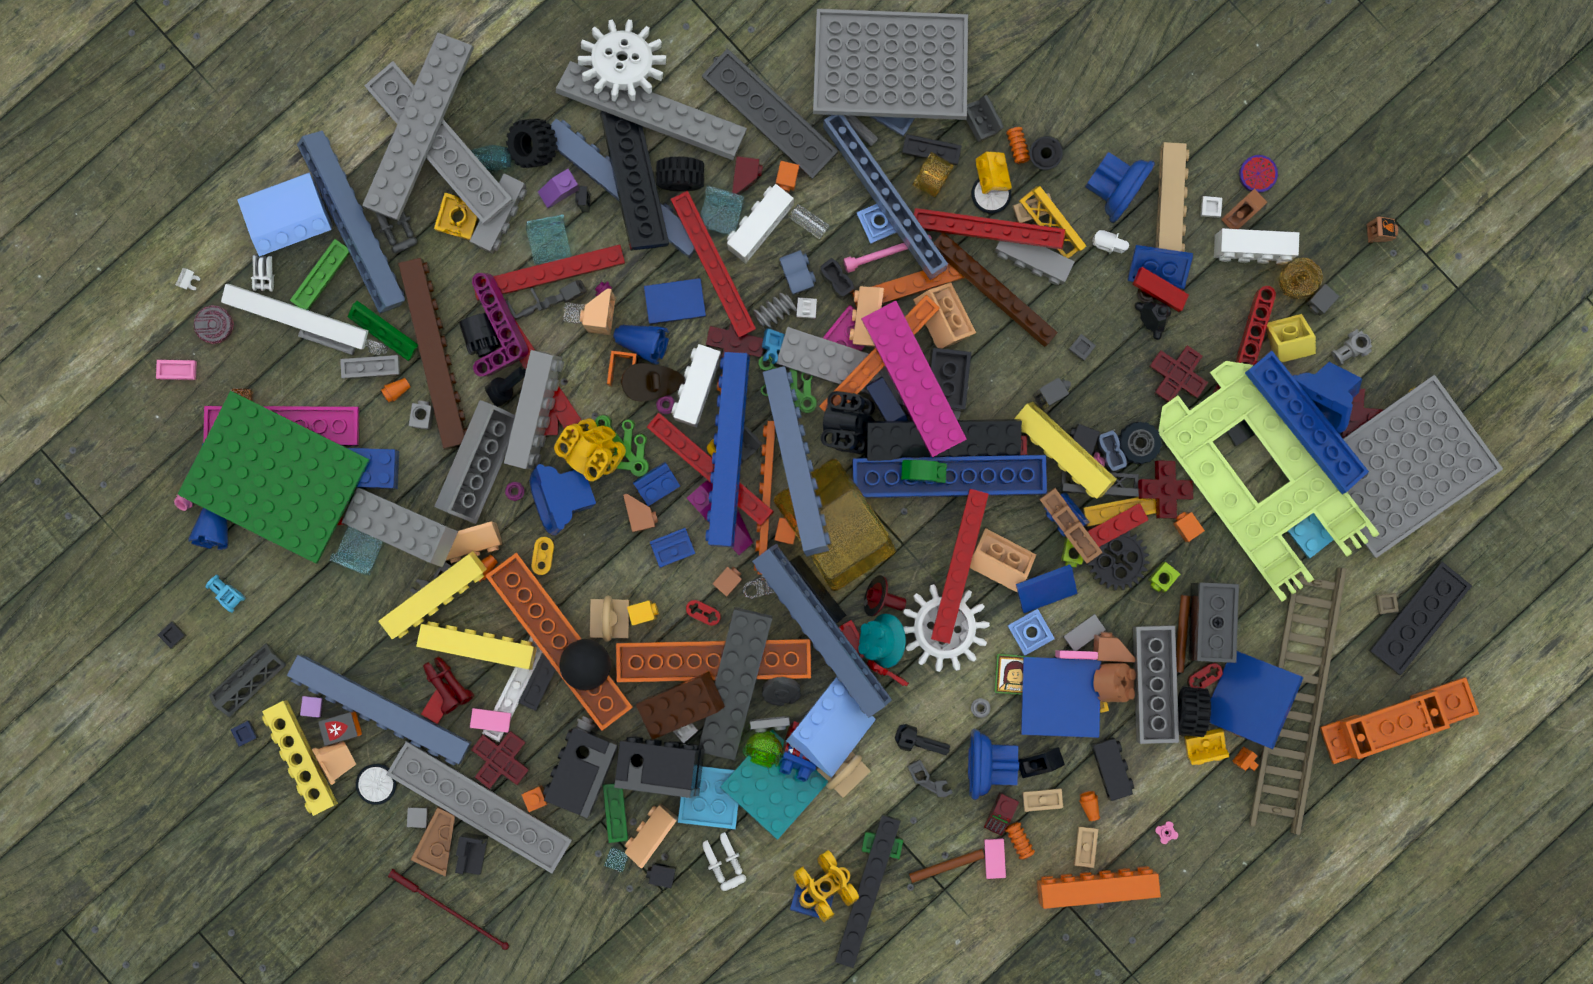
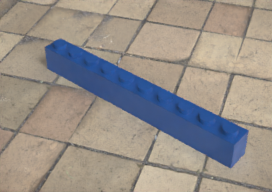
M724 352V357H721L720 368L723 369V374L719 377L721 395L717 397V407H720L715 419L718 433L714 434L716 453L712 455V464H715L714 472H711L710 478L711 483H713V491L709 492L711 510H708L707 521L710 522L709 530H706V541H708L710 546L734 548L750 364V356L747 353Z

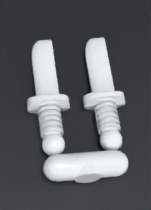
M724 832L720 835V840L728 856L725 860L726 862H731L738 876L725 881L720 868L722 862L717 861L708 840L703 842V850L710 863L708 869H713L718 882L722 883L720 885L721 890L727 891L744 883L747 878L742 874L743 870L737 860V857L740 855L739 853L735 854Z

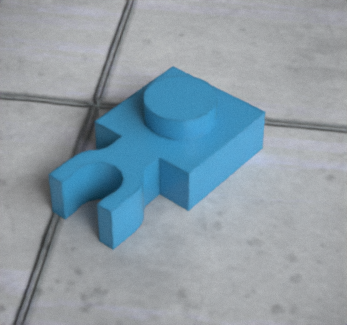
M769 328L764 331L762 348L767 349V352L763 356V361H767L769 356H771L772 364L777 363L785 334Z

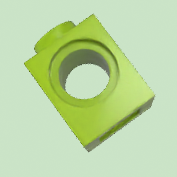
M1066 538L1061 561L1066 562L1065 566L1071 565V567L1076 568L1077 565H1082L1083 558L1079 553L1077 558H1070L1069 550L1075 547Z
M1162 562L1148 580L1151 582L1150 586L1154 590L1166 592L1180 576V573L1167 562ZM1161 573H1164L1167 576V582L1165 584H1162L1159 581V575Z

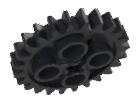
M1129 530L1125 534L1100 546L1099 548L1103 553L1087 563L1088 566L1093 567L1089 573H1096L1093 579L1100 578L1099 585L1105 582L1106 589L1113 585V590L1116 591L1119 585L1121 590H1125V585L1128 588H1132L1131 582L1139 584L1137 577L1144 578L1141 572L1148 571L1144 564H1150L1149 561L1145 560V557H1148L1149 554L1143 552L1147 546H1140L1143 540L1136 541L1137 534L1131 537ZM1113 541L1120 543L1118 551H1114L1111 548ZM1104 549H1107L1114 556L1120 555V560L1132 567V570H1129L1122 563H1115L1116 559L1105 553ZM1129 552L1134 553L1136 556L1133 563L1127 560ZM1103 556L1109 559L1107 567H1103L1100 564V559ZM1119 567L1125 572L1123 578L1116 576V570Z

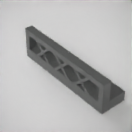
M1062 470L1060 492L1087 494L1086 488L1077 483L1066 484V473L1068 472ZM1110 472L1115 478L1122 477L1120 481L1117 479V483L1110 487L1104 495L1139 497V474ZM1126 478H1134L1133 488H1125L1121 482Z
M267 643L264 644L209 695L212 704L226 716L230 717L282 670L286 663L274 653L271 646ZM273 659L278 663L274 668L267 669V665ZM263 674V678L260 681L253 682V677ZM249 687L246 694L238 695V691L241 688ZM234 700V705L229 709L223 706L227 701Z

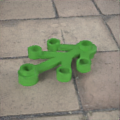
M763 356L759 359V367L761 370L768 371L776 369L774 364H772L771 356H769V359L767 360L770 362V365L768 367L763 366ZM790 369L794 383H791L792 390L795 389L798 398L795 401L796 407H799L804 413L814 411L817 401L811 395V380L813 376L809 380H805L803 378L805 373H802L801 379L804 382L802 393L797 389V371ZM763 385L761 388V393L763 396L768 397V394H765L763 392V389L766 387V385ZM809 400L811 402V405L809 407H805L803 404L804 401Z
M601 415L596 418L597 427L601 426L599 422L602 419L605 421L604 426L610 427L614 431L611 427L612 421L609 416ZM628 419L622 423V428L625 430L624 441L616 433L613 442H620L625 446V456L630 462H620L616 469L631 470L635 476H643L649 470V464L644 459L647 437L644 434H639L634 438V442L637 445L635 456L631 451L632 433L635 423L633 420ZM627 422L631 423L630 429L626 428ZM640 436L644 440L642 444L638 442ZM614 448L615 452H614L613 455H616V454H618V453H617V450H618V449H617V448ZM638 463L642 466L641 470H637L636 465Z

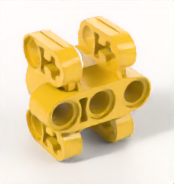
M591 418L581 420L578 424L567 426L554 446L555 453L559 457H563L574 470L583 474L589 481H595L602 477L603 474L613 473L626 453L625 446L622 443L613 442L616 433L610 427L604 425L597 427L596 422ZM586 424L589 425V426H588V429H589L588 431H585V429H586V426H585V425H586ZM561 443H565L567 445V453H564L561 450ZM614 448H617V449H618V450H617V453H618V454H616V455H614V456L612 457V455H613L614 452H615ZM590 467H593V469H596V471H597L596 477H593V476L590 474V472H589Z
M829 850L817 858L820 867L826 875L814 882V878L811 879L804 866L793 874L801 889L806 888L799 897L800 905L806 909L815 906V911L823 922H826L835 915L826 902V899L835 893L840 895L847 906H850L859 899V895L851 883L847 884L850 880V872L844 867H836L837 861ZM820 884H827L830 891L823 892L820 889ZM810 894L814 901L812 903L806 902L804 895Z

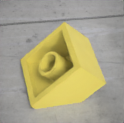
M1302 314L1268 322L1266 331L1270 346L1281 362L1316 354V336Z

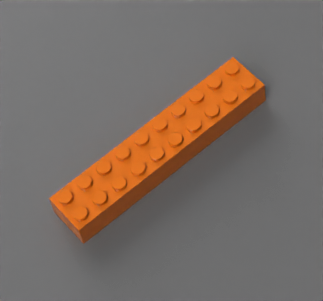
M516 552L485 576L562 677L559 667L561 655L569 644L581 640V637ZM609 675L603 684L591 690L573 688L565 681L601 731L633 708Z
M810 639L767 640L757 679H773L776 677L791 679L811 678ZM725 641L616 643L617 682L687 681L708 671L712 679L716 680Z

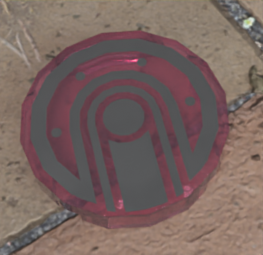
M219 306L204 307L198 312L194 320L195 333L201 340L207 343H222L233 331L234 324L231 315Z

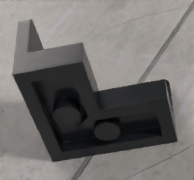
M465 832L459 837L456 852L458 860L455 873L481 874L488 836Z

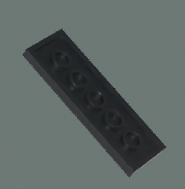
M1439 562L1369 651L1395 673L1402 675L1472 585L1444 562Z

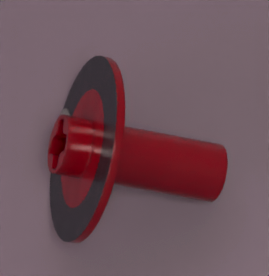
M876 576L867 588L863 603L867 616L873 617L877 615L883 606L903 611L906 606L905 598L887 593L888 583L884 576Z

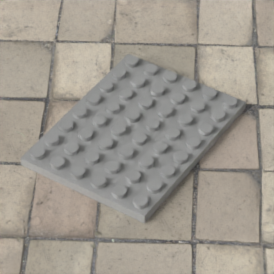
M817 9L813 114L966 120L968 14Z
M1435 375L1425 380L1343 438L1369 471L1347 492L1379 532L1377 537H1373L1366 526L1360 530L1368 539V543L1364 545L1374 558L1386 552L1503 470Z

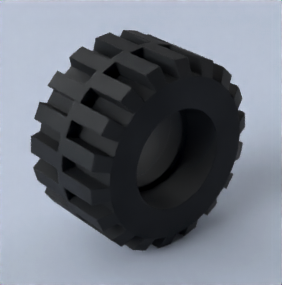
M540 118L519 120L513 123V126L509 128L510 133H507L506 136L508 138V141H506V145H508L507 152L511 154V160H515V164L517 166L520 165L521 168L541 167L553 161L552 157L556 156L555 150L558 148L556 145L557 137L554 135V129H551L552 126L549 123L546 124V121L540 120Z
M691 157L662 158L656 164V186L669 191H695L704 187V162Z
M1183 686L1178 695L1179 735L1204 737L1208 730L1211 716V697L1209 691L1204 688Z

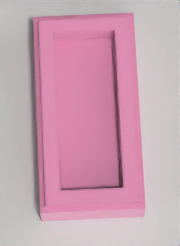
M157 360L156 379L196 380L197 361Z
M1055 650V657L1097 660L1098 652Z
M472 708L470 728L509 733L512 713Z
M984 839L986 879L1006 878L1004 839Z

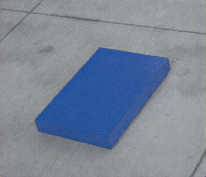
M1136 245L1128 274V281L1134 282L1139 268L1144 267L1175 287L1185 289L1193 253Z
M701 278L644 286L649 324L706 317Z
M1071 565L1016 584L1023 613L1078 594Z

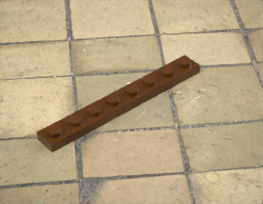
M944 232L936 239L934 245L953 268L1041 345L1046 347L1058 333Z

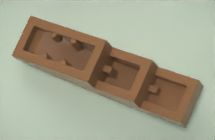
M1055 487L1039 498L1086 563H1089L1103 553Z

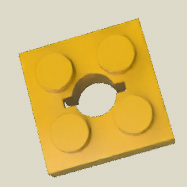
M444 193L434 229L470 240L476 229L478 217L461 198ZM461 210L464 213V217L461 221L455 223L453 221V214Z

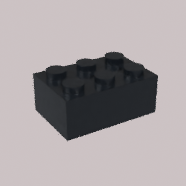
M932 348L929 366L951 409L963 412L966 409L971 352Z

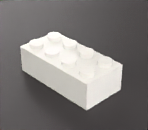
M777 184L773 188L771 186L767 188L763 194V200L761 202L757 201L751 208L752 213L750 216H745L739 223V229L736 232L733 230L727 237L728 250L745 264L794 206V198Z
M1222 228L1214 238V258H1219V261L1227 262L1231 261V259H1238V262L1246 263L1250 262V260H1257V263L1262 264L1276 261V264L1284 265L1299 255V232Z
M698 344L697 348H693L690 357L692 361L691 367L687 366L684 374L686 382L684 385H680L678 391L680 399L678 403H674L671 412L674 415L675 421L697 428L722 357L720 351Z

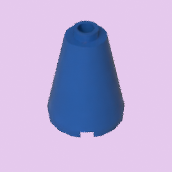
M620 325L619 328L615 329L613 337L617 344L656 365L660 363L657 360L659 358L663 359L669 340L665 335L669 331L665 327Z
M202 508L188 541H192L191 544L199 547L212 549V546H218V550L227 549V519Z

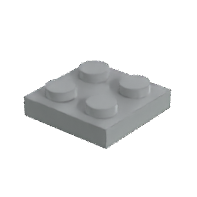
M789 716L750 720L751 729H755V732H766L769 727H774L775 730H785L786 726L790 725Z

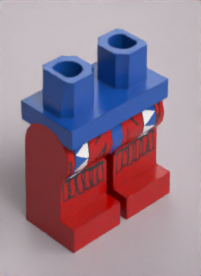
M794 721L788 728L781 756L778 760L781 763L779 772L789 775L792 768L798 770L796 778L805 782L810 774L815 771L816 765L786 741L799 724Z

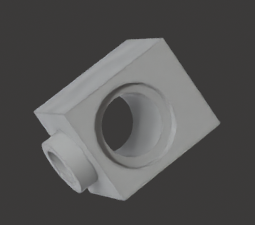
M418 401V404L412 403L410 427L431 430L434 408L429 406L430 402ZM421 410H425L426 417L422 420H419L417 416L418 412Z

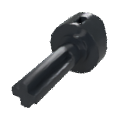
M518 367L507 378L497 377L485 386L484 389L494 406H502L512 398L513 387L525 377L526 369Z
M908 724L899 725L896 731L895 740L901 750L910 752L913 746L946 756L950 751L949 744L917 735V727Z

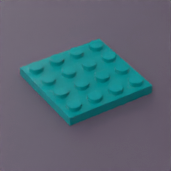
M771 730L720 788L778 840L827 785L828 780L816 769L805 782L796 778L798 770L792 768L789 775L779 772L781 763L778 760L781 756L784 740L775 731Z

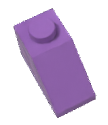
M566 169L550 179L538 193L546 207L550 208L578 191L579 186L569 169Z

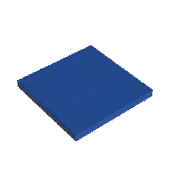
M1237 651L1236 663H1226L1211 698L1210 723L1273 750L1303 677Z
M1023 657L1021 735L1099 738L1100 700L1098 697L1100 695L1098 692H1095L1093 682L1095 671L1101 668V661Z

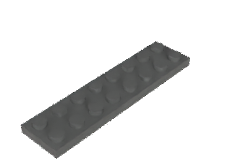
M728 48L703 73L702 78L794 164L799 165V168L812 180L838 153L835 147Z
M734 607L715 680L716 688L725 707L705 718L699 741V749H705V754L732 760L736 758L772 622L771 615Z

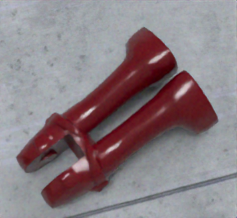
M438 656L434 658V662L440 671L439 674L436 673L429 662L425 663L423 668L428 682L434 685L442 697L441 712L443 715H447L454 711L459 704L464 705L471 701L475 695L471 690L465 689L451 672V667ZM443 678L446 679V681L454 691L456 698L445 686L444 682L442 681Z

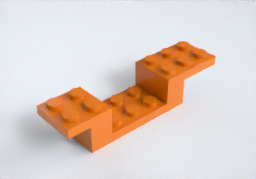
M1463 677L1410 696L1411 699L1362 716L1352 715L1319 727L1332 764L1350 758L1361 759L1448 729L1450 728L1449 724L1478 715L1479 712L1467 678Z

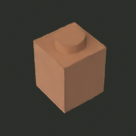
M727 567L713 582V585L728 597L742 581L740 578L741 573L735 567L731 569Z

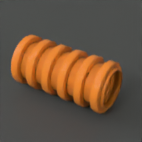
M1014 127L1006 132L1009 136L1008 141H1011L1009 145L1012 147L1011 152H1014L1013 158H1015L1014 162L1016 164L1025 163L1030 160L1029 150L1026 149L1028 146L1025 144L1026 139L1023 138L1022 127Z
M1015 822L1007 826L1005 831L1009 833L1008 837L1011 838V843H1014L1013 847L1017 849L1016 853L1020 855L1019 859L1023 860L1032 856L1035 850L1031 848L1032 844L1028 843L1030 840L1026 838L1027 834L1023 833L1024 828L1020 827L1021 822Z

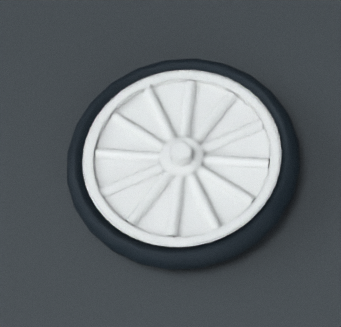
M979 178L974 183L971 191L975 206L989 214L1004 210L1012 196L1011 189L1008 191L992 190L987 194H983Z
M371 764L360 771L356 779V790L363 801L372 805H379L392 798L396 790V780L386 775L389 770L388 767L382 764Z

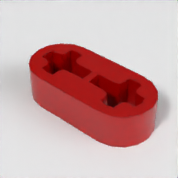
M692 600L686 606V612L689 616L707 625H716L721 619L719 611L700 601ZM697 603L698 608L703 610L702 614L698 612L692 614V610L689 608L690 605ZM707 612L711 614L712 612H715L717 620L709 622V618L705 616L704 613Z
M1216 663L1205 665L1189 676L1188 686L1206 688L1222 676L1221 666ZM1210 667L1217 668L1216 676H1206L1211 671ZM1194 678H1204L1202 681H1200V687H1198L1197 685L1193 686L1192 683L1195 682Z

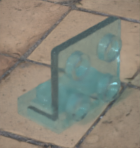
M707 185L705 191L706 198L700 217L706 229L730 235L733 230L736 231L745 201L744 196Z
M564 214L526 221V231L534 264L572 257L565 228Z
M348 526L337 553H332L330 561L364 575H370L383 541Z

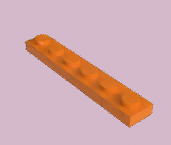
M948 263L946 271L932 280L928 278L924 271H920L872 287L884 288L882 304L964 279L965 277Z

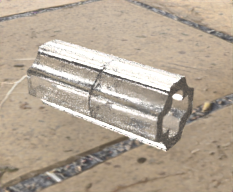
M799 204L789 216L791 220L819 239L824 236L829 228L827 223Z

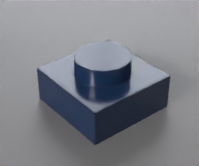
M250 720L230 729L239 747L258 738Z

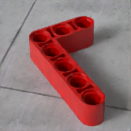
M1270 286L1260 288L1254 295L1236 363L1250 365L1257 363L1276 296L1275 290ZM1262 291H1265V292L1268 293V295H1269V299H1268V300H1264V299L1262 298V296H1261V292H1262ZM1257 309H1260V310L1263 311V313H1264V317H1263V318L1257 317V315H1256V310H1257ZM1252 327L1258 330L1257 337L1251 334ZM1247 345L1253 348L1252 355L1247 354L1245 350Z

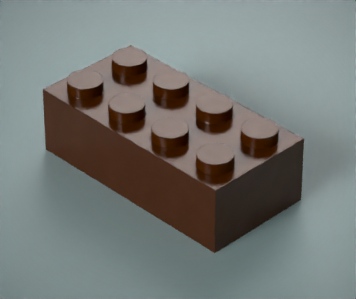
M708 671L649 696L637 703L636 707L653 740L711 716L723 709L725 705Z

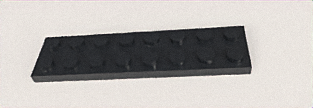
M601 111L600 117L630 251L667 247L669 239L643 127Z
M1021 419L957 420L967 440L934 457L1020 456ZM867 421V461L931 457L913 421Z

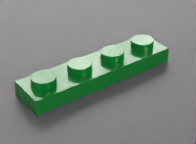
M359 301L353 303L347 316L349 319L363 329L368 330L371 335L407 361L413 358L418 348L417 343Z

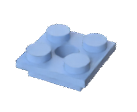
M877 204L857 212V216L870 244L897 233ZM881 216L884 218L885 223L880 226L876 225L874 218Z
M1038 609L1007 625L1024 656L1055 639ZM1031 626L1037 631L1036 636L1033 638L1028 637L1026 634V630Z

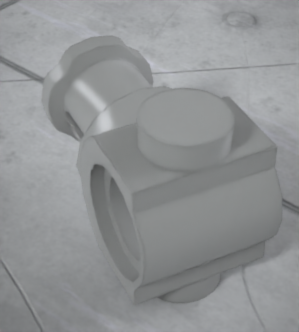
M1358 329L1348 334L1349 339L1344 342V346L1338 350L1331 351L1335 362L1341 366L1351 356L1353 358L1358 355L1364 357L1372 352L1371 339L1367 334H1364L1362 331L1359 332ZM1357 338L1363 341L1362 348L1356 344Z

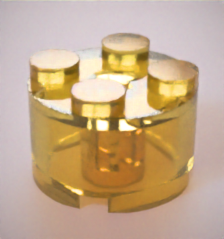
M931 152L912 185L936 198L954 165Z
M1309 258L1293 260L1282 269L1279 276V284L1284 295L1293 299H1303L1317 291L1323 280L1321 268ZM1298 276H1300V278H1303L1304 281L1301 282V280L1298 279Z

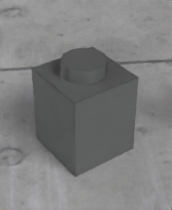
M1324 284L1312 295L1306 304L1313 314L1321 316L1340 296Z

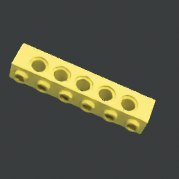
M288 700L262 711L264 714L262 716L263 721L272 731V740L275 744L278 743L281 749L279 751L283 761L287 762L289 766L288 772L291 778H295L298 784L296 786L300 796H304L307 811L314 816L337 805L338 802ZM279 719H283L285 721L286 725L284 729H280L278 727ZM288 736L294 739L293 746L287 745L286 739ZM297 753L302 756L300 764L296 763L294 759ZM304 771H308L311 774L309 781L303 778ZM313 788L318 789L320 793L318 798L312 796Z

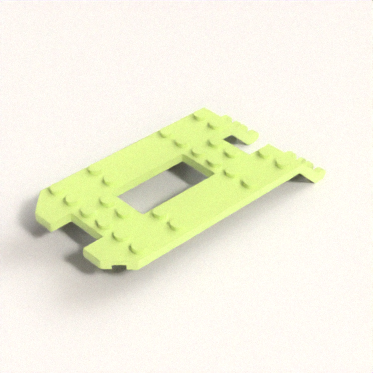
M1225 361L1210 372L1221 388L1191 410L1187 408L1179 396L1173 398L1162 406L1158 431L1171 452L1283 602L1287 599V596L1279 589L1280 585L1286 583L1289 591L1294 594L1296 590L1288 581L1290 578H1292L1299 589H1302L1303 585L1295 577L1296 574L1302 572L1308 583L1312 582L1314 578L1282 537V534L1314 513L1326 531L1348 557L1352 554V551L1345 545L1344 541L1350 537L1354 546L1359 549L1362 546L1353 536L1355 533L1366 544L1368 539L1360 532L1362 528L1366 526L1373 537H1377L1379 532L1348 492L1343 495L1340 493L1247 377L1245 372L1253 365ZM1242 420L1247 422L1290 480L1259 503H1257L1213 443L1214 440Z

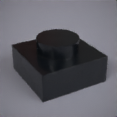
M171 621L158 634L170 649H173L187 636L174 621Z

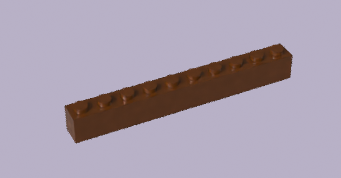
M422 258L400 262L398 264L442 445L446 450L460 447L468 428H464L463 421L466 418L463 409L460 410L459 402H461L460 393L455 391L454 384L457 381L454 372L451 373L450 370L452 360L450 354L446 353L445 347H448L445 335L442 336L441 333L443 323L441 317L437 316L436 310H439L438 303L432 296L434 286L432 280L429 281L427 273H430L429 266Z

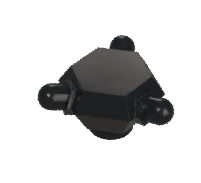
M1137 302L1135 309L1140 311V319L1145 327L1153 332L1155 340L1161 339L1162 332H1164L1168 319L1171 316L1170 308L1164 303Z

